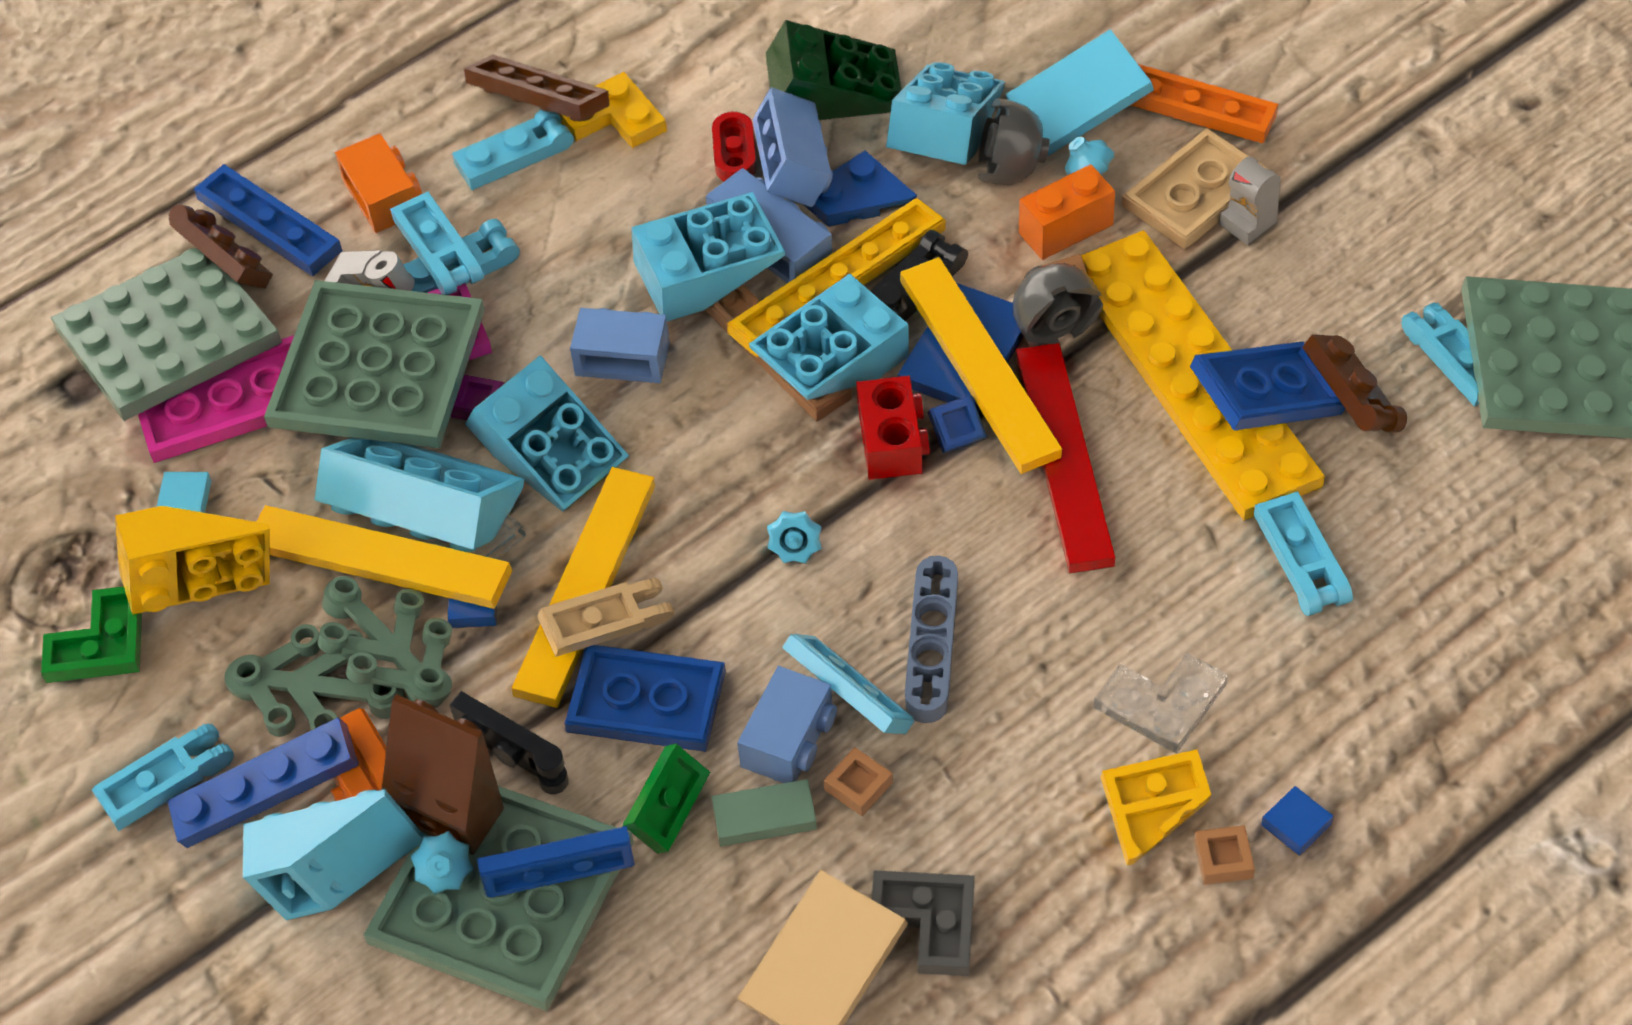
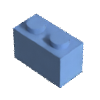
M580 308L570 346L575 376L661 383L670 345L666 315L650 312L614 311L606 308Z
M777 666L737 742L741 768L782 783L797 781L801 771L808 772L817 753L816 742L821 732H829L835 720L837 706L832 704L831 684Z

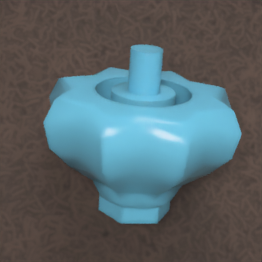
M1077 137L1069 144L1070 157L1066 163L1065 171L1067 175H1070L1092 164L1103 175V172L1108 170L1109 163L1114 158V151L1103 140L1087 141L1084 137Z
M783 511L776 521L767 526L769 534L767 548L775 552L783 563L797 561L806 564L812 554L822 549L819 539L822 527L811 520L806 511L796 513Z
M449 831L438 836H424L420 847L410 856L415 867L414 881L426 885L434 894L444 890H460L464 878L474 870L468 858L469 845L456 840Z

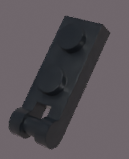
M931 229L923 236L919 246L870 291L906 321L918 309L900 282V272L930 261L937 256L942 259V262L953 277L964 266L968 258V250L956 243L953 245L946 243L945 236Z
M463 691L449 704L454 720L457 721V719L463 718L471 721L481 729L487 748L491 749L502 763L512 768L518 765L538 777L542 790L548 794H558L567 788L569 778L564 767L565 762L562 751L557 746Z

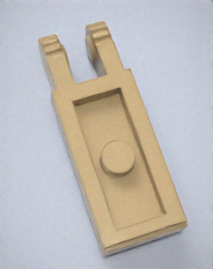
M653 577L629 585L627 582L542 607L537 617L553 653L557 657L640 631L642 628L648 629L658 624L660 625L670 620L675 615V611L669 602L639 610L637 603L654 598L663 590L660 579Z

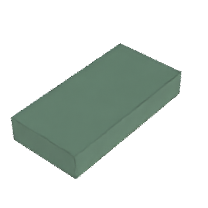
M808 779L711 796L720 847L817 830Z

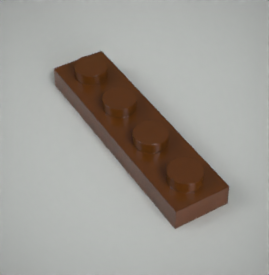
M494 54L464 68L467 84L482 88L487 93H498L510 97L515 102H525L540 107L541 110L546 112H556L568 116L573 121L589 120L593 118L595 113L610 106L608 90Z

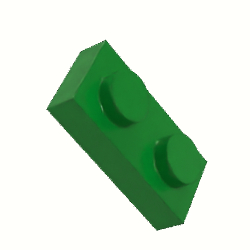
M677 743L665 746L626 817L623 826H627V829L657 854L669 852L711 772Z

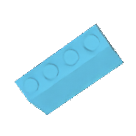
M349 438L321 448L314 500L331 505V510L336 513L346 515L360 514L370 517V522L383 527L399 526L410 530V535L420 539L437 538L450 542L449 546L452 549L473 552L497 538L523 489L525 479L415 445Z

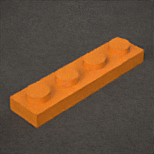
M1138 64L1152 82L1154 91L1134 102L1131 106L1262 144L1277 117L1278 103Z

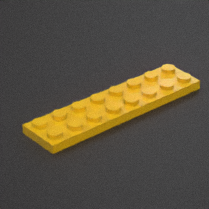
M1145 230L1081 255L1087 275L1093 280L1102 296H1099L1103 303L1102 311L1099 314L1100 318L1243 521L1254 517L1256 504L1297 491L1300 496H1303L1323 487L1325 475L1286 423L1234 431L1190 368V365L1195 355L1232 351V349Z

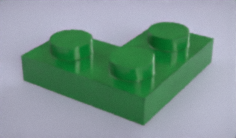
M124 586L92 590L90 629L43 634L41 674L46 683L140 672L142 613L132 615Z

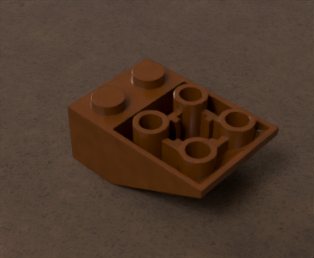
M396 694L391 704L382 790L385 789L421 832L430 836H438L449 831L456 840L468 844L469 854L474 856L504 810L483 732L469 720L459 718L456 721L440 714L435 707L426 701L416 699L413 702Z

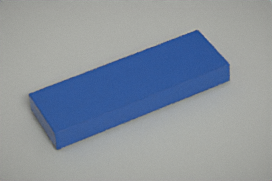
M627 826L477 858L479 873L487 898L630 868L635 865Z

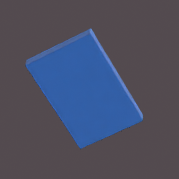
M956 283L1008 363L1024 337L1013 316V303ZM927 326L897 377L910 375L912 390L947 403L971 395ZM973 399V401H974V403H975V406H976V409H977V411H978V413H979L980 408L978 407L977 403H976L975 400Z
M1303 341L1195 355L1190 365V368L1234 431L1342 415L1345 411L1343 404L1302 348L1305 344Z
M600 645L586 647L564 723L566 732L660 746L677 743L683 749L706 752L726 673L725 662Z

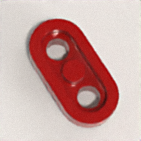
M726 112L719 115L712 123L714 165L717 177L724 182L742 168L754 176L757 166L752 120L741 112Z

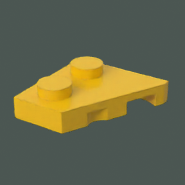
M1198 749L1107 769L1101 773V781L1126 866L1136 863L1206 805L1212 795Z

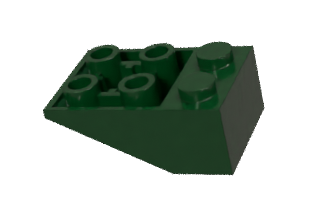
M785 20L765 53L769 86L814 102L819 120L891 113L892 100L902 91L896 51L882 44H874L844 34L818 29L807 24Z

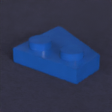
M864 150L832 171L833 177L829 189L826 193L819 195L813 207L804 206L829 227L848 223L852 219L880 216V209L902 204L904 206L915 199L917 194Z

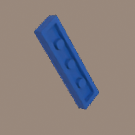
M225 164L194 188L197 200L312 277L342 252L339 239Z
M338 717L167 800L177 842L189 848L359 766L347 724Z

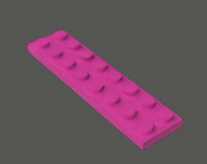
M466 283L458 286L457 292L451 294V296L472 298ZM439 289L426 292V293L441 294V292H440ZM482 321L469 360L492 353L491 344ZM294 335L281 339V344L138 414L153 463L267 427L264 415Z

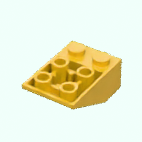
M157 506L115 515L119 573L132 615L147 611L158 612L170 606L192 601L203 602L215 596L237 591L248 592L260 586L270 584V529L267 523L168 506Z

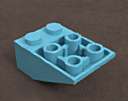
M934 62L930 65L927 64L892 100L886 147L966 165L978 151L986 118H992L995 110L991 105L996 98H1000L1005 81L994 79L993 74L985 71L966 73L954 70L955 67L948 63Z
M753 192L631 227L633 262L659 314L666 315L667 321L704 311L785 256V251Z
M848 274L750 342L749 348L804 398L810 400L855 387L857 381L874 380L882 377L909 357L908 323L855 277Z
M541 355L477 405L465 422V425L494 458L518 477L524 478L528 485L562 512L608 475L611 467L616 468L629 457L627 452Z
M385 789L379 791L366 790L354 797L334 802H317L306 809L286 814L273 813L261 820L243 824V878L286 921L334 909L421 844L424 834Z

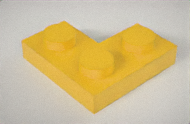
M624 71L595 85V87L608 90L610 106L595 113L593 118L586 121H573L568 116L559 114L561 124L568 127L576 142L612 124L633 149L667 131L666 119Z

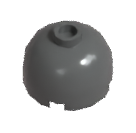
M996 98L991 107L998 108L995 118H986L978 156V162L987 160V173H978V176L983 182L1012 185L1022 182L1031 175L1036 168L1037 162L1044 163L1046 161L1050 141L1049 138L1043 137V126L1038 115L1026 105Z
M1067 263L1040 265L1032 268L1017 288L1013 298V316L1021 333L1031 347L1060 343L1058 338L1068 333H1071L1076 338L1095 322L1102 311L1103 303L1099 298L1102 294L1093 280L1083 270Z

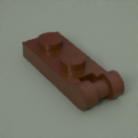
M182 204L175 205L170 210L169 223L171 227L237 283L264 289L267 287L273 274L260 264L262 258L254 251L235 243L234 239L236 236L226 228L216 225V218L213 213L202 209L194 210L192 207Z
M1312 334L1302 348L1361 430L1376 432L1382 429L1385 432L1397 433L1405 428L1407 424L1405 409L1398 405H1391L1378 387L1376 377L1363 366L1354 353L1353 345L1347 339L1338 335Z

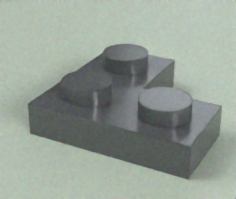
M874 870L871 899L905 918L908 923L906 927H920L918 974L969 976L975 875Z

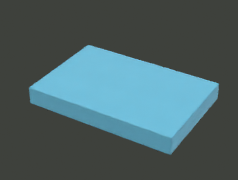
M1110 29L1006 94L1007 100L1026 105L1038 115L1043 126V137L1049 138L1050 141L1047 155L1049 156L1072 142L1075 138L1080 137L1154 91L1150 79Z

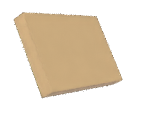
M1206 128L1122 196V206L1186 250L1220 222V213L1229 207L1231 188L1228 182L1235 167L1243 159L1250 156Z
M820 869L738 996V1000L776 1025H844L908 923L905 918Z

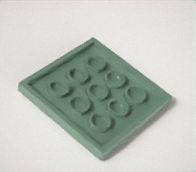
M197 248L186 250L181 255L159 266L151 267L142 274L119 285L111 286L104 292L79 304H74L65 311L51 317L58 334L123 421L282 343L277 328L239 283Z
M1465 277L1461 291L1475 381L1477 382L1479 392L1478 401L1483 428L1632 439L1631 288Z
M315 280L264 415L267 427L440 448L485 312L483 299Z
M498 786L504 810L474 856L469 854L468 858L474 870L464 878L460 890H444L434 894L426 885L414 881L415 867L410 856L420 847L421 844H419L408 854L367 927L364 937L369 945L548 1011L620 870L487 898L480 877L477 858L615 829L616 827ZM628 832L632 847L634 843L632 833Z

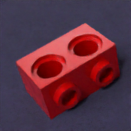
M910 375L857 381L858 414L868 480L922 474V455H930L927 428H918L917 420L924 419L921 392H912Z

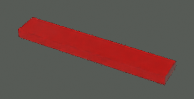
M1060 343L1016 349V361L1023 388L1062 448L1061 458L1043 465V470L1069 574L1115 567L1116 557Z

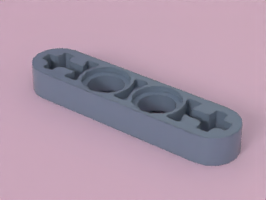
M939 555L930 556L922 560L917 567L915 576L905 683L906 711L913 716V719L921 723H933L940 720L946 714L949 704L958 595V571L952 560ZM937 574L943 576L940 595L932 594V579ZM934 610L940 611L947 617L946 621L938 626L926 625L921 620L924 613ZM926 650H934L943 656V660L935 666H925L917 660V657ZM923 681L932 682V699L930 704L927 705L921 704L924 688Z

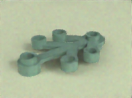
M339 576L329 582L324 589L322 600L324 611L334 618H352L371 639L351 636L344 625L337 622H329L320 628L319 648L328 654H352L348 660L346 676L355 684L365 685L373 683L404 689L407 693V698L413 702L416 699L428 702L435 708L440 706L449 697L452 688L450 676L441 669L444 648L450 643L452 634L451 624L441 618H432L425 623L422 641L426 645L423 662L421 663L409 651L415 619L422 612L424 598L421 593L413 589H403L397 593L394 603V612L397 618L394 633H392L361 601L362 592L354 579L347 576ZM376 659L393 662L400 670L378 667ZM357 667H362V668H365L366 670H361V669H358Z
M310 624L296 627L291 634V641L264 657L257 655L239 657L228 666L225 672V683L228 690L234 696L243 700H253L263 714L268 732L276 737L286 736L291 733L295 727V718L289 706L277 703L270 689L289 692L308 719L311 730L323 723L338 718L333 711L325 710L315 695L368 702L371 713L382 719L390 718L391 704L394 696L397 694L406 698L404 689L373 683L359 685L351 682L349 679L325 676L348 663L349 657L352 654L325 653L293 672L280 671V669L297 658L315 655L320 650L318 646L319 632L315 626ZM348 630L349 635L364 638L360 632ZM306 637L313 638L312 641H310L309 643H300V641ZM253 673V675L243 678L246 674ZM391 690V691H390L388 694H386V695H383V696L378 695L379 693H381V692H383V691ZM277 717H287L286 720L280 724L272 723L274 719H276Z

